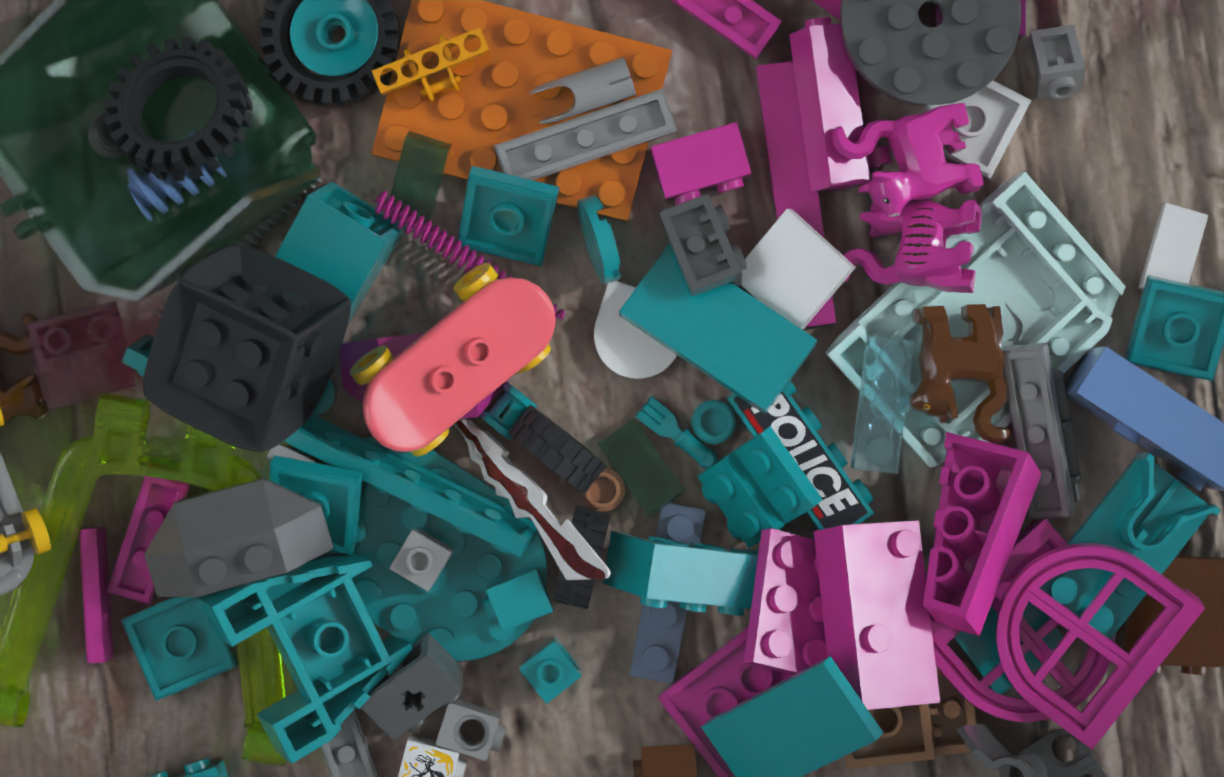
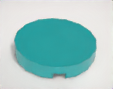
M595 195L577 200L582 234L597 277L602 284L619 280L621 274L617 270H619L620 258L611 225L607 223L606 219L599 220L596 212L603 209L601 201Z

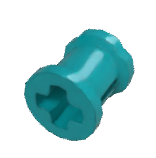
M506 382L503 386L505 390L503 395L489 412L484 411L480 417L511 441L512 437L508 434V431L529 405L535 408L538 405L509 382Z

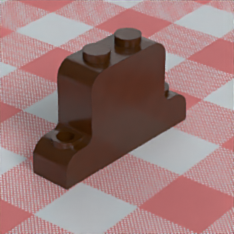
M1176 556L1162 575L1184 590L1186 588L1199 597L1205 609L1154 673H1163L1164 665L1181 666V673L1207 675L1208 667H1221L1224 665V558ZM1146 594L1116 632L1115 643L1129 652L1165 606L1149 594Z

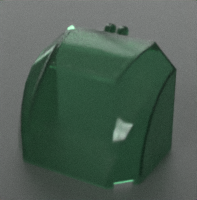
M54 0L0 53V177L14 195L0 205V214L5 218L24 209L31 219H26L19 223L13 232L19 240H22L40 231L83 290L134 301L145 299L177 282L181 275L199 260L221 248L235 244L321 177L320 167L312 162L311 146L317 142L315 131L277 79L272 75V72L219 0ZM183 37L193 38L197 46L201 40L209 42L214 50L218 47L226 54L228 59H231L250 92L248 96L252 100L253 110L247 111L252 118L250 128L241 126L246 135L242 145L233 140L230 142L236 152L230 159L223 153H219L216 156L227 175L226 178L214 170L215 184L211 187L198 179L199 194L195 196L185 188H182L184 202L178 205L167 197L169 211L164 214L151 206L153 221L149 222L127 187V184H129L127 169L132 168L141 176L145 173L140 171L136 164L133 165L125 154L114 160L97 154L89 143L88 129L97 117L107 112L104 108L105 99H114L108 92L110 83L114 82L122 85V81L116 74L119 68L123 66L131 72L135 69L129 60L133 54L137 52L144 61L150 57L145 47L152 43H155L159 51L163 52L165 51L164 39L174 38L179 48H181ZM190 76L179 77L165 82L150 95L143 108L141 118L143 132L148 137L163 142L181 141L189 138V133L192 131L195 133L199 132L209 122L214 113L217 101L215 87L204 79Z

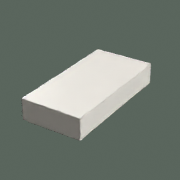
M1169 203L1162 204L1138 289H1144L1147 275L1189 284L1209 215Z

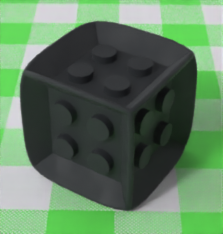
M236 245L221 248L190 266L181 275L171 291L159 320L149 353L143 380V394L152 404L165 413L216 439L249 451H268L282 443L304 425L320 401L330 380L344 340L350 317L351 300L330 283L270 254Z

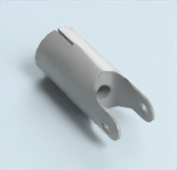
M624 57L544 83L530 91L529 94L531 95L556 86L570 88L574 93V102L566 112L539 121V124L558 122L635 96V88L632 78H629L631 75Z

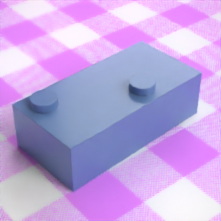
M1108 347L1091 348L1082 356L1065 382L1066 396L1069 400L1113 427L1112 430L1120 437L1133 444H1139L1179 470L1180 473L1177 478L1187 486L1199 492L1203 487L1224 491V423Z

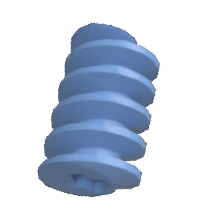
M192 131L191 133H189V137L195 135L196 133ZM207 162L200 165L204 176L194 179L190 172L185 170V181H174L169 172L166 180L157 179L152 172L149 175L144 174L141 176L132 168L127 169L129 180L127 187L149 222L153 221L151 206L164 214L169 211L167 197L180 205L184 202L182 188H185L195 196L199 194L198 179L209 187L214 185L215 181L213 171ZM222 166L216 169L223 177H227Z

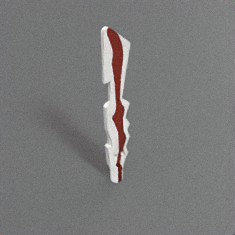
M471 418L459 419L455 422L454 426L467 442L470 459L480 465L484 480L495 486L496 495L509 499L515 518L531 517L565 579L590 580L609 578L611 572L607 565L569 520L566 519L561 525L546 506L547 494L524 470L515 466L507 457L510 452L488 431L481 430Z

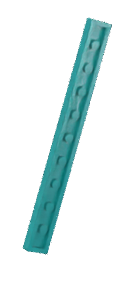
M145 334L126 347L122 363L136 369L137 373L143 377L154 337ZM311 414L304 425L283 441L292 445L293 449L302 455L314 456L333 467L362 472V480L371 484L376 491L386 495H394L412 504L413 508L421 513L433 514L451 523L456 530L462 533L474 534L492 543L493 547L500 552L515 554L521 557L534 541L538 532L533 521L527 518H515L513 511Z

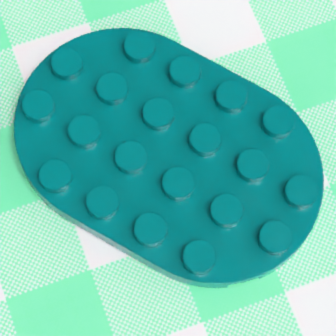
M374 437L363 438L513 511L508 498L496 495L494 488L434 449L425 455L414 457L411 452H397L386 448ZM324 461L321 463L323 465L332 466ZM362 480L357 544L354 553L370 560L373 566L351 579L373 623L411 645L429 632L456 661L476 660L497 653L512 644L527 630L533 620L502 632L499 622L495 624L490 623L482 599L488 597L486 592L488 586L537 566L545 586L547 585L548 566L539 532H537L534 541L521 557L515 554L503 553L494 548L492 543L474 534L462 533L456 530L451 523L433 514L421 513L414 509L412 504L394 495L382 494L376 491L371 484ZM415 527H419L455 549L429 592L389 569L410 532ZM328 551L312 560L342 555L343 553Z

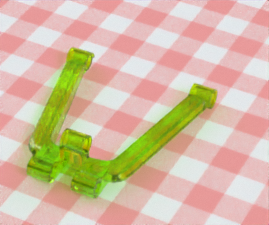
M102 393L96 411L94 435L85 436L72 442L63 450L55 464L40 510V515L49 535L51 550L36 555L34 552L32 567L27 577L14 589L0 631V726L23 728L30 706V678L99 476L106 474L141 475L182 481L212 491L262 478L259 471L248 460L235 455V446L216 439L188 424L185 440L156 435L146 439L150 419V401L143 398ZM266 627L237 644L245 712L244 728H247L245 747L241 759L256 763L285 766L287 760L275 751L257 716V713L286 697L283 658Z

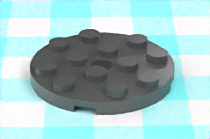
M1020 0L840 1L842 40L856 70L872 87L882 94L899 102L915 106L952 104L968 98L983 89L997 77L1008 63L1020 32ZM923 4L939 6L942 14L939 26L933 28L926 27L920 22L918 12Z

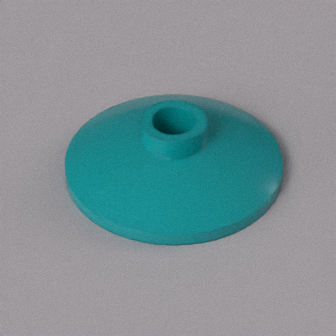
M303 0L296 9L291 22L290 39L293 50L301 63L317 74L330 77L350 74L364 65L375 49L378 39L376 15L366 0ZM337 28H344V39L340 42H333V32Z

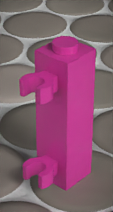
M830 17L807 20L804 22L805 28L790 34L789 37L811 193L857 187L871 181L869 168L892 163L890 145L877 146L872 153L862 159H848L839 154L834 147L832 133L836 127L842 126L847 138L851 142H857L864 130L856 71L843 44L841 23L832 24Z

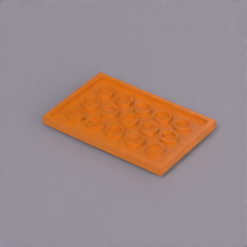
M411 0L395 61L405 57L403 52L405 49L409 48L412 55L441 43L438 37L444 34L445 39L449 40L478 27L481 28L490 52L456 65L457 68L453 69L452 72L454 77L457 75L461 77L462 81L457 83L459 91H456L452 86L434 93V101L432 102L428 95L422 97L420 90L425 89L423 82L418 84L414 82L387 93L371 155L467 181L472 166L503 173L494 145L662 89L672 50L483 0ZM476 37L464 42L463 45L465 50L472 52L480 48L481 41ZM458 46L449 48L454 59L459 57L460 49ZM443 50V56L445 59H447L445 52ZM427 53L422 58V64L427 69H434L439 64V57L435 53ZM624 57L631 75L629 78H632L635 88V96L558 122L539 124V121L566 112L574 102V93L570 88L556 86L531 95L529 94L530 91L544 83ZM409 65L401 68V72L405 77L413 76ZM443 69L426 76L428 84L431 85L448 78L449 75L447 70ZM395 71L392 72L389 85L397 81L398 76ZM649 142L535 181L559 187L556 204L577 209V200L595 195L603 205L602 210L596 211L597 215L628 222Z

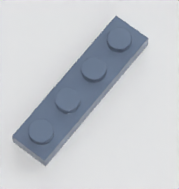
M662 501L656 537L688 543L689 547L691 542L700 543L706 509ZM668 601L667 608L642 605L629 676L673 684L687 610L679 608L680 602Z

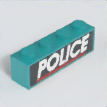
M791 381L766 415L734 393L725 398L752 437L771 426L823 500L806 512L818 530L840 525L860 524L874 514L868 505L874 500L872 495L859 478L854 482L849 479L842 469L848 464L847 460L834 442L826 446L817 431L823 428L821 423L808 406L801 410L791 395L797 392Z

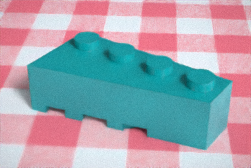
M611 531L606 565L610 569L611 574L609 578H605L604 573L603 584L640 596V604L644 606L667 608L668 601L680 602L679 608L684 610L706 612L707 605L718 606L717 612L744 616L745 609H751L759 551L730 547V551H727V548L697 542H691L689 547L688 543L667 540L666 538L648 536L646 540L625 532Z

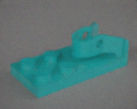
M1141 452L1135 456L1066 545L1097 543L1120 548L1137 556L1163 574L1207 516H1218L1221 509L1214 504L1204 502L1156 464L1152 454ZM1096 568L1070 570L1053 577L1044 583L1040 589L1080 617L1113 575V572ZM1123 578L1088 624L1111 640L1147 593L1128 579Z

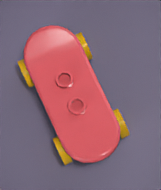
M483 263L467 272L457 281L453 288L461 301H464L462 304L405 348L395 358L389 349L383 345L365 354L352 366L350 375L357 384L364 385L368 383L364 393L362 410L365 424L371 435L382 446L397 452H411L414 457L425 455L435 449L449 434V427L515 373L520 374L532 369L549 354L551 350L549 341L553 336L556 323L554 306L549 296L538 285L526 279L514 277L497 279L498 274L490 263Z

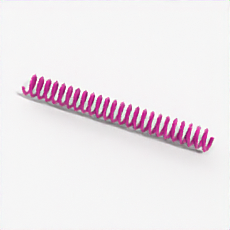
M387 190L382 191L374 200L375 203H378L375 209L376 215L384 210L382 215L384 220L392 214L390 224H395L399 220L398 230L407 224L405 235L411 233L415 228L412 235L413 240L422 234L420 238L421 245L430 238L427 244L428 249H432L438 242L435 254H439L445 248L442 259H446L453 252L449 260L450 264H454L460 257L457 269H461L467 263L464 270L465 274L475 266L483 263V255H479L475 259L476 250H472L467 255L469 245H465L460 249L462 245L461 240H457L452 245L454 235H450L445 240L446 230L438 234L439 225L434 226L430 230L431 220L422 226L425 218L424 215H421L415 220L417 210L412 211L407 216L410 209L409 205L404 206L399 212L402 200L397 201L392 206L395 199L394 195L384 202ZM487 260L484 263L491 264V260ZM494 265V270L498 272V265ZM501 270L498 273L497 279L505 278L506 270ZM554 304L555 318L559 317V319L563 320L565 310L560 309L557 312V304Z

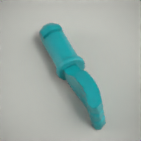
M651 395L647 403L641 407L642 410L636 413L635 417L659 436L670 437L675 440L674 446H679L699 463L698 466L707 469L718 461L716 453L712 449L709 450L690 434L689 429L686 428L683 431L678 424L677 416L654 396Z

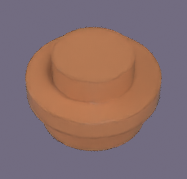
M605 468L585 494L581 492L582 499L593 510L601 512L613 510L623 500L625 493L624 482L616 471Z

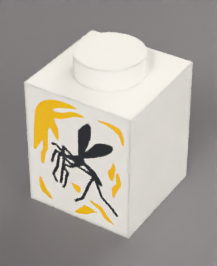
M411 733L407 740L398 777H464L467 760L460 759L461 753L435 745L436 739Z

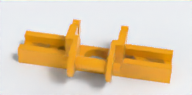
M478 27L449 40L445 39L444 34L438 37L441 43L412 55L409 48L403 50L404 58L372 70L381 95L414 82L417 84L423 82L425 89L420 90L422 97L428 95L431 102L434 101V93L453 86L456 91H459L457 83L462 80L460 75L454 77L452 70L457 68L456 65L490 52L481 28ZM476 37L480 39L481 46L479 49L472 52L465 50L464 42ZM458 46L460 55L454 59L449 48ZM443 50L445 52L447 59H445L443 56ZM432 52L438 55L439 64L437 67L427 69L423 66L422 58L425 54ZM409 65L413 76L405 77L401 72V68ZM443 69L447 70L448 78L431 85L428 84L426 76ZM395 71L398 76L397 81L388 86L382 84L380 77Z

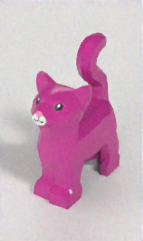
M965 103L938 106L923 114L904 116L893 121L879 119L870 122L862 131L857 142L849 141L842 126L833 129V145L839 154L848 159H862L873 152L880 137L888 139L898 164L899 172L875 171L870 182L858 187L859 193L870 194L873 203L881 207L887 217L900 215L904 206L911 200H929L949 188H956L960 194H969L978 191L984 185L978 164H952L945 161L943 148L950 154H955L966 148L965 141H961L958 133L952 131L953 125L956 128H960L969 124Z

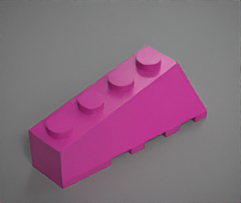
M946 432L944 447L947 451L945 466L941 467L939 485L942 487L939 510L935 511L933 525L936 529L934 548L930 549L923 606L938 624L980 636L1042 473L1029 452Z

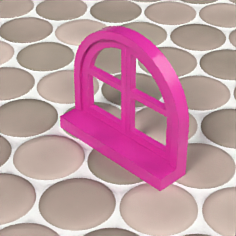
M1046 519L1033 520L1018 534L991 605L997 613L1004 596L1003 594L1025 566L1040 555L1067 544ZM930 615L936 668L964 699L988 714L1009 721L1037 722L1050 719L1024 698L1004 696L988 688L1005 672L1001 662L982 679L978 680L947 645L961 631L938 624ZM1022 617L1019 636L1022 641L1020 645L1023 655L1030 650L1036 659L1043 664L1052 650L1042 639L1059 623L1050 617L1034 631ZM1115 635L1111 639L1113 642L1115 641ZM1090 645L1087 647L1083 662L1074 675L1058 660L1049 672L1061 686L1054 692L1077 707L1099 685L1107 671L1110 660Z
M1097 543L1071 544L1040 555L1025 566L1013 579L1002 598L996 623L997 648L1003 669L1016 691L1033 707L1093 749L1204 611L1205 607L1200 598L1188 589H1181L1146 562L1123 549ZM1096 568L1113 572V575L1080 617L1040 589L1044 583L1053 577L1070 570ZM1123 578L1128 579L1165 606L1129 652L1088 624ZM1028 602H1031L1069 630L1035 674L1029 668L1023 656L1019 636L1021 618ZM1077 637L1117 665L1082 711L1042 682Z

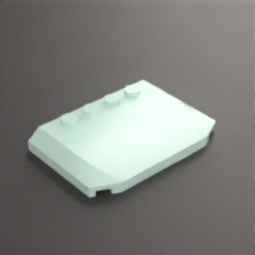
M1020 171L1000 185L980 204L982 211L980 232L947 237L946 248H955L960 241L971 242L974 246V253L971 255L970 262L961 265V271L964 268L975 270L976 272L973 293L945 292L929 286H910L902 282H896L840 333L825 352L830 360L930 468L938 466L939 463L945 461L947 451L944 447L946 432L985 441L976 432L973 418L977 406L990 395V389L986 383L950 381L957 401L958 418L950 419L947 417L946 423H940L938 417L926 416L923 412L911 408L909 397L917 390L922 380L918 363L922 342V326L913 322L912 312L914 310L920 309L923 306H944L948 316L951 337H967L969 327L968 323L961 317V307L971 304H986L987 308L1000 306L1004 331L1001 349L1004 346L1048 343L1052 368L1059 369L1064 374L1108 333L1113 321L1111 318L1113 309L1119 295L1122 296L1126 288L1026 172ZM1008 395L1005 405L991 418V423L996 427L1006 428L1012 422Z

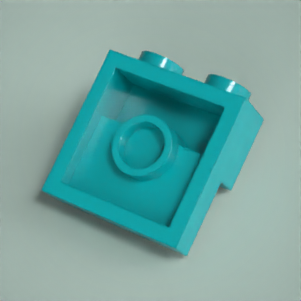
M771 426L720 458L697 476L702 483L701 490L705 499L719 506L728 519L727 527L730 534L738 540H743L748 548L760 542L762 530L769 528L779 530L785 524L814 508L823 500Z

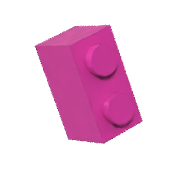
M737 122L654 145L650 149L664 201L674 199L676 205L700 197L701 191L717 187L719 194L744 187L743 179L749 178L752 174Z

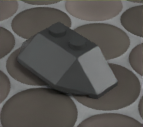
M263 477L175 501L144 556L157 597H200L287 573L332 550L334 546L320 503L307 499Z

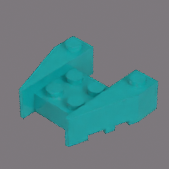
M355 553L353 555L342 554L308 561L287 573L198 597L216 636L231 647L267 627L298 690L257 713V716L275 751L291 764L331 741L342 729L340 725L354 709H360L370 698L368 694L387 673L392 674L413 650L410 643L393 635L381 640L351 579L373 565L370 560Z

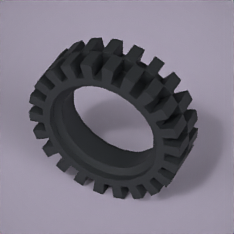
M267 0L264 9L267 11L265 18H260L259 28L262 30V37H259V43L264 51V61L272 71V75L290 93H293L307 103L308 101L315 103L317 106L327 107V105H334L335 107L346 106L345 103L353 101L356 104L364 100L363 96L370 92L373 95L379 90L372 70L394 62L401 41L398 19L389 0H366L372 7L378 23V39L375 49L370 58L359 69L350 74L337 77L318 76L308 72L300 66L294 57L290 43V27L293 15L303 0ZM389 72L380 77L381 82L383 80L387 81L392 73Z
M190 37L182 38L181 48H179L174 38L164 39L165 51L163 52L159 51L155 43L146 46L145 48L150 57L144 61L137 52L133 54L129 60L135 69L131 72L121 66L116 74L122 81V85L111 82L108 92L114 99H105L104 108L109 116L105 117V121L111 131L110 135L130 162L133 165L136 164L140 171L147 175L152 172L157 179L166 180L169 172L174 181H185V170H188L194 179L204 176L200 165L206 162L212 171L218 169L221 165L216 156L219 153H223L230 159L236 153L230 142L233 140L242 145L246 135L241 126L250 128L252 121L251 116L247 112L248 110H253L252 100L248 96V93H250L249 89L231 59H228L226 54L218 47L214 50L207 41L201 40L197 46L193 38ZM190 76L204 79L215 87L217 101L214 113L203 129L195 135L181 141L163 142L148 137L143 132L141 122L143 108L150 95L165 82L179 77Z

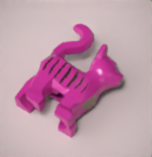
M930 200L908 202L900 215L887 217L881 207L872 203L869 212L860 213V219L871 225L869 229L870 237L875 238L902 232L894 265L884 267L875 253L864 248L851 249L843 254V256L854 266H863L868 276L874 282L882 284L902 282L910 286H929L945 292L973 293L976 272L975 270L964 268L961 271V265L970 262L971 255L974 253V246L971 242L960 241L955 248H946L947 237L952 235L980 232L982 218L980 205L977 204L976 200H968L960 208L951 209Z

